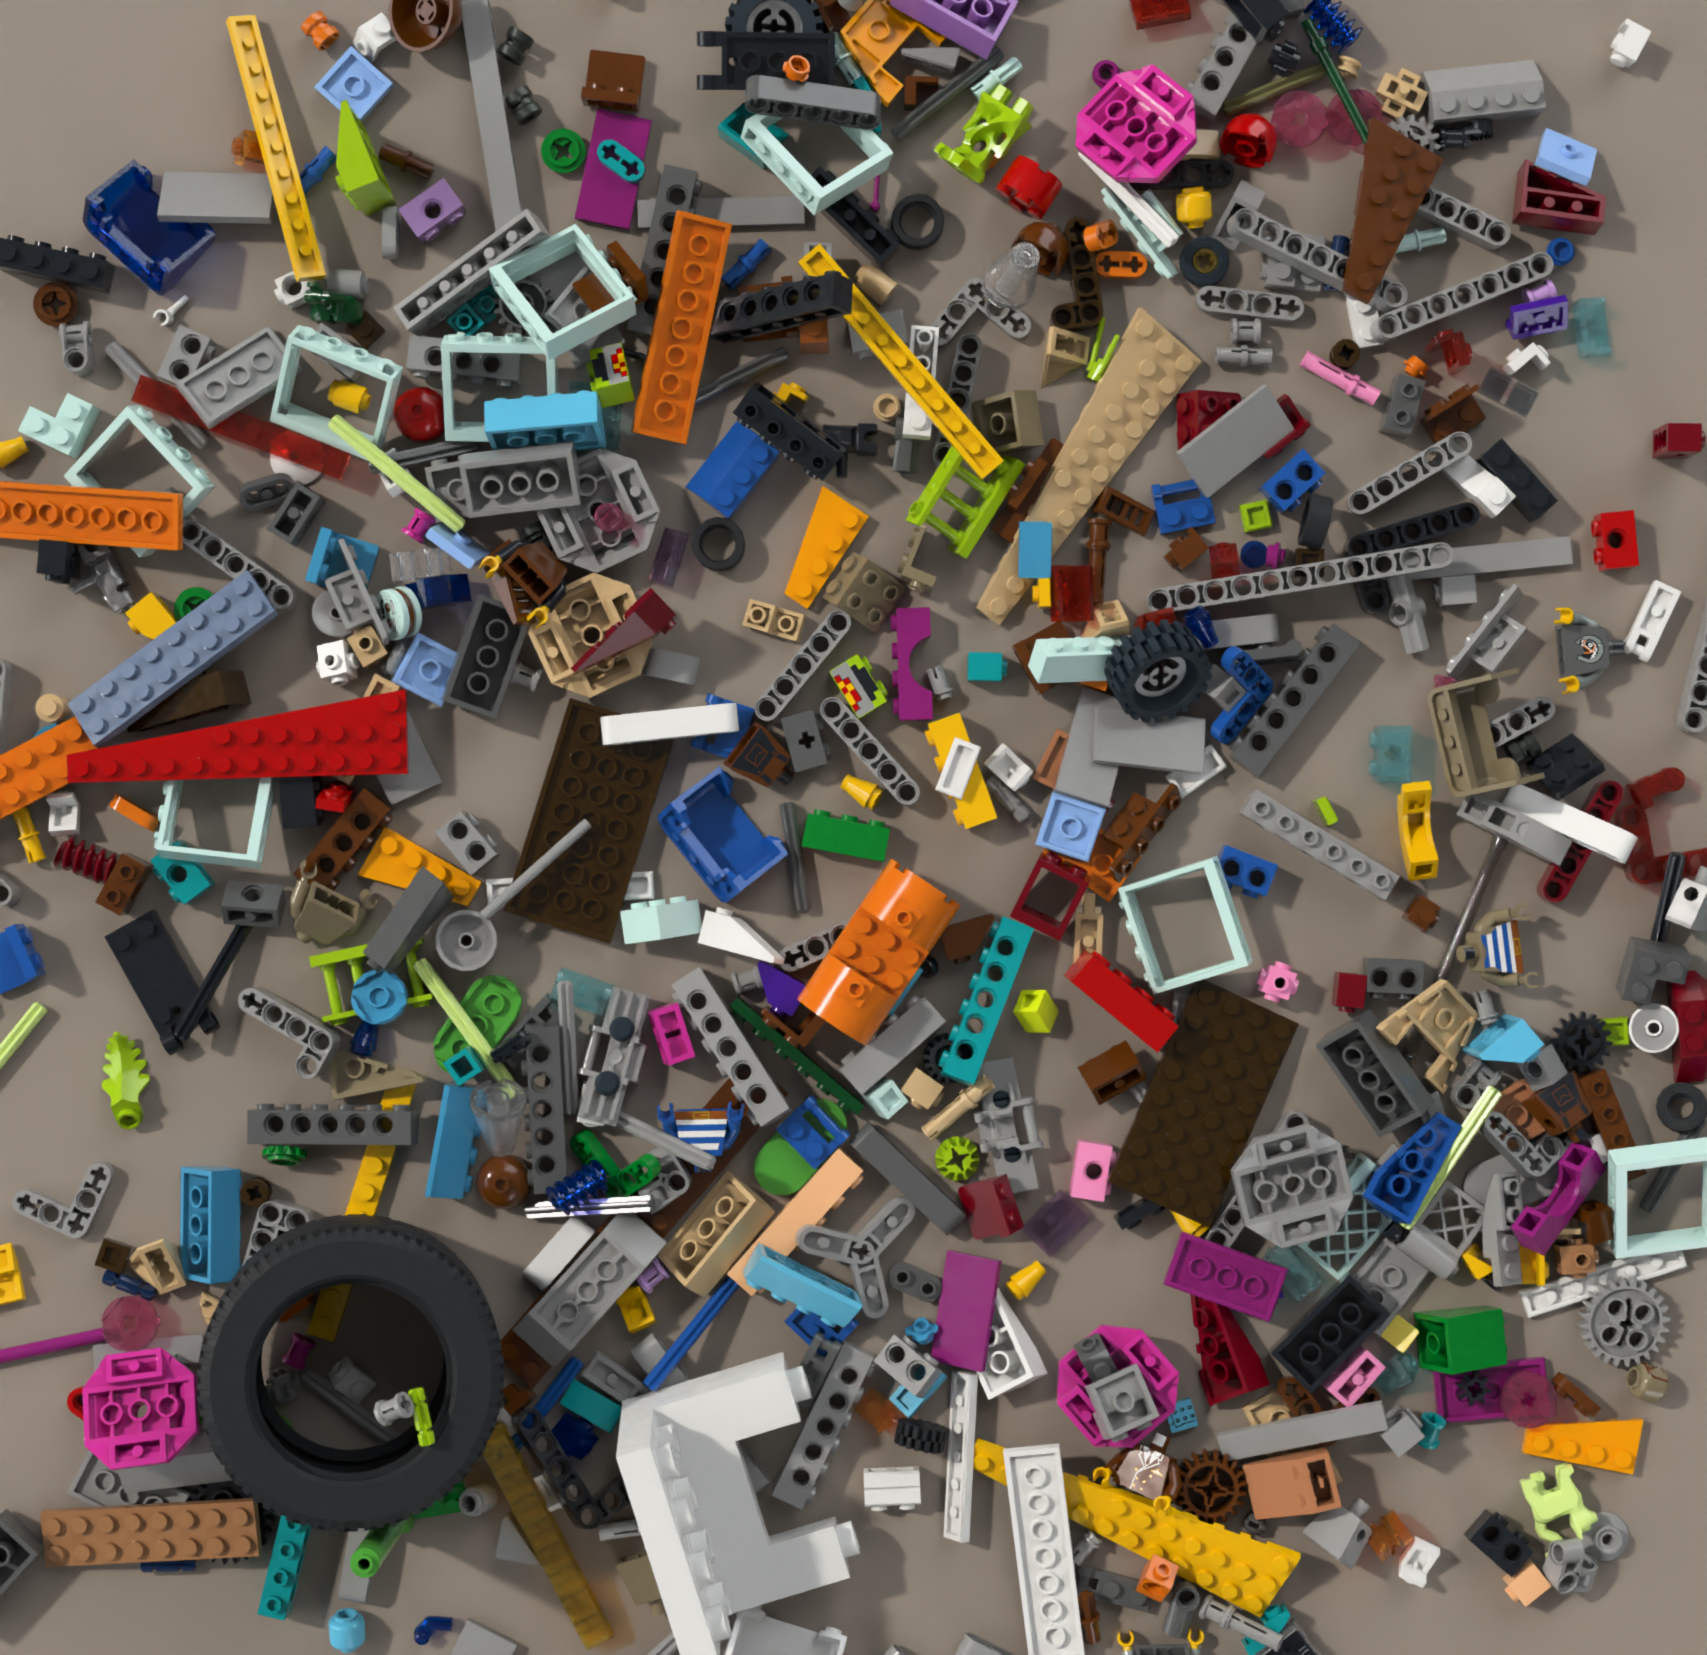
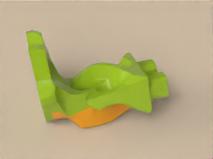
M1001 84L994 89L991 95L983 91L976 111L962 128L966 132L962 145L953 149L940 142L934 151L940 159L974 183L981 185L985 172L995 167L999 159L1001 160L1008 154L1016 140L1031 129L1032 125L1027 119L1034 107L1022 97L1017 99L1012 108L1007 107L1014 94ZM983 119H986L987 122L980 124ZM979 141H985L986 147L984 150L979 152L974 150L975 144Z

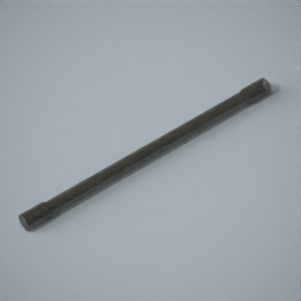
M1495 834L1493 835L1490 848L1431 985L1440 979L1449 980L1457 961V947L1464 945L1465 935L1470 931L1502 853L1507 848L1508 840ZM1414 1026L1401 1052L1411 1069L1424 1038Z

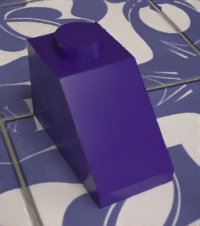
M760 960L757 966L767 1002L773 1005L771 1011L784 1018L787 1014L793 1016L800 1004L797 998L806 984L766 961Z

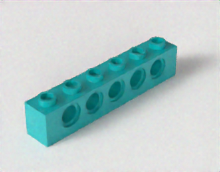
M1004 916L1000 919L999 923L994 921L988 937L993 938L989 948H983L978 961L983 965L979 974L974 972L968 987L972 989L969 1000L964 998L958 1014L962 1015L959 1026L953 1025L948 1040L952 1041L949 1052L944 1050L938 1064V1066L942 1067L940 1075L970 1087L974 1085L1034 928ZM998 943H1008L1011 947V954L1008 956L1000 954L997 948ZM989 968H997L1001 972L1002 977L1000 981L995 982L989 979L987 974ZM985 993L990 996L992 1000L990 1007L979 1005L977 1000L979 994ZM976 1019L981 1023L982 1029L980 1033L969 1031L967 1027L969 1020ZM960 1045H966L971 1049L972 1055L970 1059L964 1060L958 1056L957 1049Z
M281 1515L257 1612L258 1615L285 1621L291 1613L312 1525L306 1524L303 1526L288 1521L286 1516Z

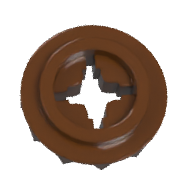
M50 282L40 287L36 292L33 300L34 312L46 325L59 327L61 323L70 324V320L77 315L79 302L76 293L68 285L61 282ZM56 296L60 302L67 304L59 307V312L57 313L52 307L46 306L54 303Z

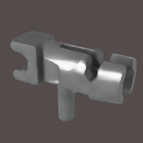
M82 544L78 545V551L85 564L89 566L92 574L70 585L75 595L92 586L99 587L103 592L102 598L113 612L118 615L127 612L138 603L134 592L130 590L124 591L129 586V582L115 557L116 553L112 546L98 545V549L92 553L90 548Z

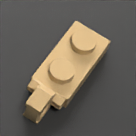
M1094 892L1084 893L1082 906H1077L1076 913H1074L1073 963L1076 962L1084 950L1090 954L1096 951L1102 955L1103 914L1101 913V907L1095 906L1096 893Z

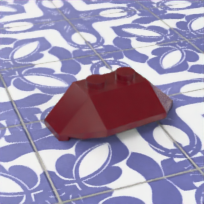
M1690 970L1687 973L1685 984L1666 981L1668 1008L1675 1013L1679 1027L1678 1037L1671 1046L1674 1083L1701 1082L1707 1078V980L1695 970Z

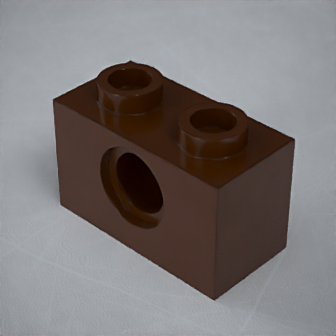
M122 853L95 902L119 916L128 915L154 866L131 853Z

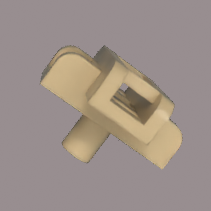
M1401 68L1397 77L1386 72L1375 93L1376 96L1385 100L1380 112L1395 117V120L1403 116L1405 110L1418 114L1428 92L1417 87L1421 76L1404 68ZM1404 76V77H1406V78L1412 80L1413 83H1411V82H1409V81H1407V80L1402 79V77ZM1390 102L1400 106V109L1390 105Z

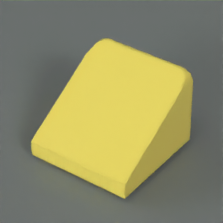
M1397 1314L1381 1337L1401 1353H1404L1419 1334V1330Z

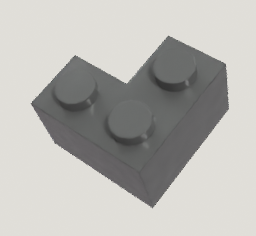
M1630 936L1616 989L1622 1000L1649 1005L1656 980L1685 984L1692 958L1685 946Z

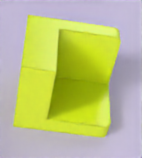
M1022 990L1013 1010L1024 1030L1028 1033H1050L1059 1012L1046 990Z

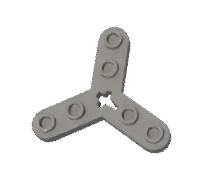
M897 1196L892 1198L857 1235L814 1224H806L798 1230L795 1240L797 1246L808 1254L849 1263L855 1291H857L863 1304L861 1311L869 1318H880L887 1312L889 1304L878 1256L913 1220L915 1206L907 1198ZM864 1244V1248L868 1252L867 1254H862L861 1258H859L856 1252L849 1249L850 1246L856 1249L862 1248Z

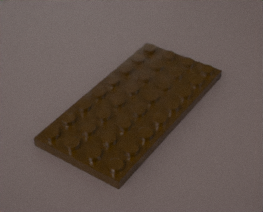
M570 698L512 883L583 819H586L592 827L507 902L503 911L611 944L674 739L603 746L600 717L622 714Z
M1203 979L1194 982L1189 997L1176 1022L1179 1027L1168 1040L1106 1181L1210 1228L1232 1178L1230 1170L1243 1153L1299 1023Z

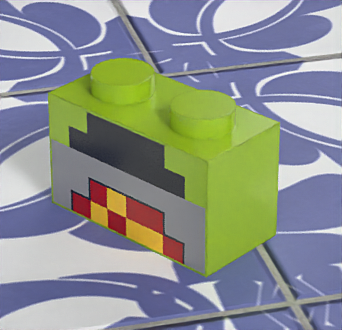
M622 343L589 350L591 362H587L586 365L590 379L595 378V381L590 382L592 392H597L602 408L635 401Z
M858 654L829 671V674L859 720L887 703L885 696L888 695V692L880 680L875 683L870 675L874 670L867 658L863 657L860 659Z

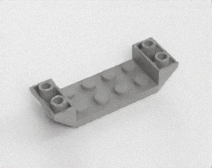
M635 1213L617 1214L541 1300L515 1326L513 1331L551 1366L555 1367L642 1273L667 1242Z

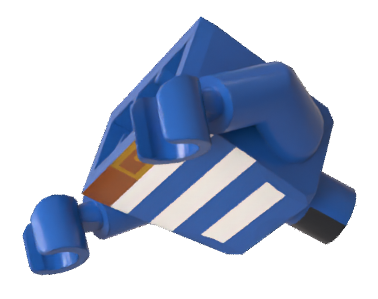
M729 1102L727 1108L676 1109L674 1112L673 1103H669L670 1110L662 1111L660 1105L657 1106V1116L662 1122L665 1133L713 1156H722L723 1151L731 1148L740 1133L745 1105L742 1103L741 1109L735 1110L731 1107L732 1102ZM695 1165V1172H711V1170H704Z

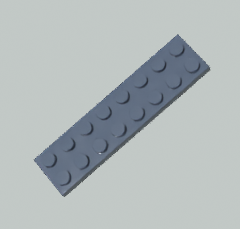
M246 570L67 704L92 744L99 749L279 614L252 573Z

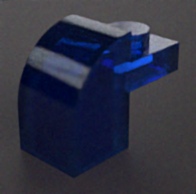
M468 574L428 577L405 585L416 595L421 611L434 607L455 606L472 601Z

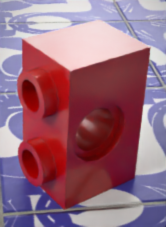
M1634 510L1595 515L1594 521H1591L1592 537H1596L1597 548L1593 551L1595 565L1599 567V571L1629 569L1639 566ZM1610 534L1618 537L1619 545L1617 548L1609 545L1608 537Z

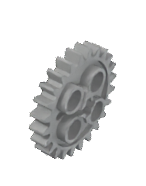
M1618 1276L1616 1284L1613 1280L1607 1278V1287L1597 1283L1599 1292L1595 1293L1589 1290L1588 1293L1592 1297L1591 1301L1582 1300L1587 1309L1578 1311L1585 1318V1320L1577 1322L1578 1326L1585 1329L1579 1333L1583 1339H1587L1584 1345L1588 1349H1592L1591 1353L1595 1357L1601 1355L1600 1359L1604 1363L1611 1359V1363L1616 1367L1619 1365L1620 1360L1626 1367H1629L1630 1359H1633L1638 1365H1640V1356L1642 1355L1648 1360L1651 1359L1648 1351L1652 1349L1655 1352H1659L1655 1344L1657 1342L1665 1343L1664 1338L1660 1335L1661 1333L1669 1332V1329L1663 1325V1323L1670 1321L1667 1315L1662 1314L1668 1310L1665 1304H1660L1664 1298L1660 1294H1655L1656 1289L1653 1286L1647 1287V1283L1642 1279L1637 1283L1633 1276L1629 1277L1627 1283L1622 1276ZM1614 1300H1618L1617 1307L1612 1311H1608L1609 1304ZM1641 1305H1645L1644 1312L1640 1315H1635L1636 1309ZM1608 1327H1612L1611 1334L1607 1337H1602L1603 1331ZM1635 1332H1639L1638 1339L1634 1342H1629L1630 1336Z

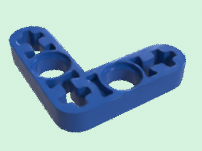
M1232 646L1224 652L1221 658V665L1244 688L1246 693L1229 712L1223 710L1212 724L1211 736L1223 744H1228L1236 738L1273 690L1272 679L1248 653L1237 646ZM1251 668L1249 675L1244 679L1246 672ZM1245 704V707H1244L1243 710L1239 713L1240 708L1242 707V705Z

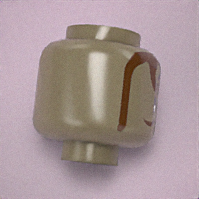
M1640 1363V1365L1637 1364L1632 1367L1626 1375V1386L1630 1394L1635 1398L1656 1403L1662 1400L1670 1390L1668 1375L1660 1367Z

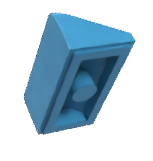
M1019 521L1018 577L1051 578L1052 523L1048 521Z

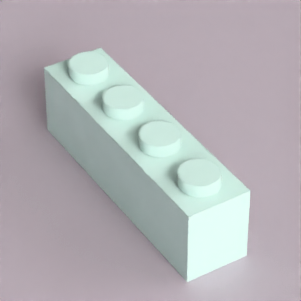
M1122 636L1036 639L1028 667L1038 683L1106 681L1107 678L1104 669L1108 668L1105 663L1107 657H1114L1110 650L1114 645L1119 647L1122 645L1120 641Z

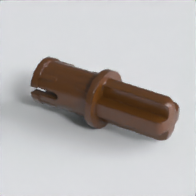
M386 142L383 143L379 151L378 159L399 167L401 172L408 171L426 180L433 174L434 165L413 156L411 151H402Z
M1083 1590V1592L1078 1594L1083 1641L1086 1644H1096L1101 1640L1098 1625L1100 1614L1096 1610L1094 1593L1089 1592V1590Z

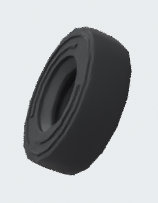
M1684 1082L1673 1083L1664 1088L1658 1096L1656 1103L1657 1115L1663 1125L1670 1130L1680 1133L1690 1132L1700 1127L1706 1119L1707 1100L1702 1091L1694 1085ZM1686 1097L1693 1103L1692 1113L1686 1118H1679L1673 1115L1671 1103L1674 1099Z

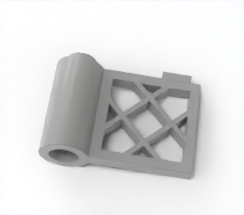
M1445 1179L1411 1230L1406 1229V1235L1404 1239L1397 1243V1247L1442 1280L1447 1277L1452 1278L1460 1268L1458 1261L1462 1253L1478 1231L1483 1233L1485 1207ZM1447 1188L1456 1193L1458 1205L1443 1207L1441 1197ZM1461 1197L1469 1202V1204H1462ZM1437 1202H1438V1208H1437V1209H1433L1434 1206H1435V1205L1437 1204ZM1476 1207L1483 1212L1476 1222L1465 1224L1464 1208ZM1459 1209L1461 1225L1446 1227L1444 1212ZM1439 1213L1442 1228L1429 1229L1422 1223L1429 1214ZM1472 1227L1467 1234L1466 1228ZM1462 1229L1463 1240L1456 1249L1448 1243L1447 1231ZM1442 1232L1443 1239L1435 1233Z

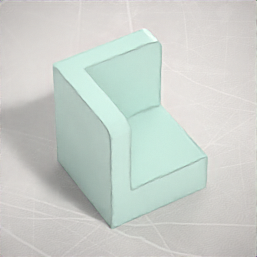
M884 1077L861 1095L877 1116L885 1119L892 1117L909 1102L894 1081Z

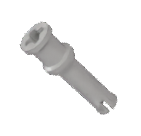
M1210 1594L1205 1598L1201 1606L1199 1618H1207L1219 1624L1223 1630L1230 1628L1273 1649L1275 1652H1278L1284 1639L1283 1634H1279L1237 1613V1609L1234 1606H1226L1215 1601Z

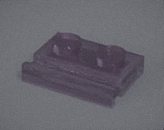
M1059 1189L1024 1224L1022 1230L1051 1257L1089 1217Z

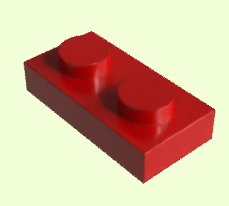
M341 781L327 784L316 798V809L343 813L354 800L356 788L349 787L348 784Z

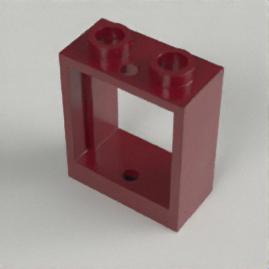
M1041 852L1010 917L1060 941L1089 885L1091 876L1087 875V870L1078 865H1072L1071 867L1063 863V859L1054 853L1048 852L1045 854ZM1041 868L1079 885L1061 922L1024 904Z

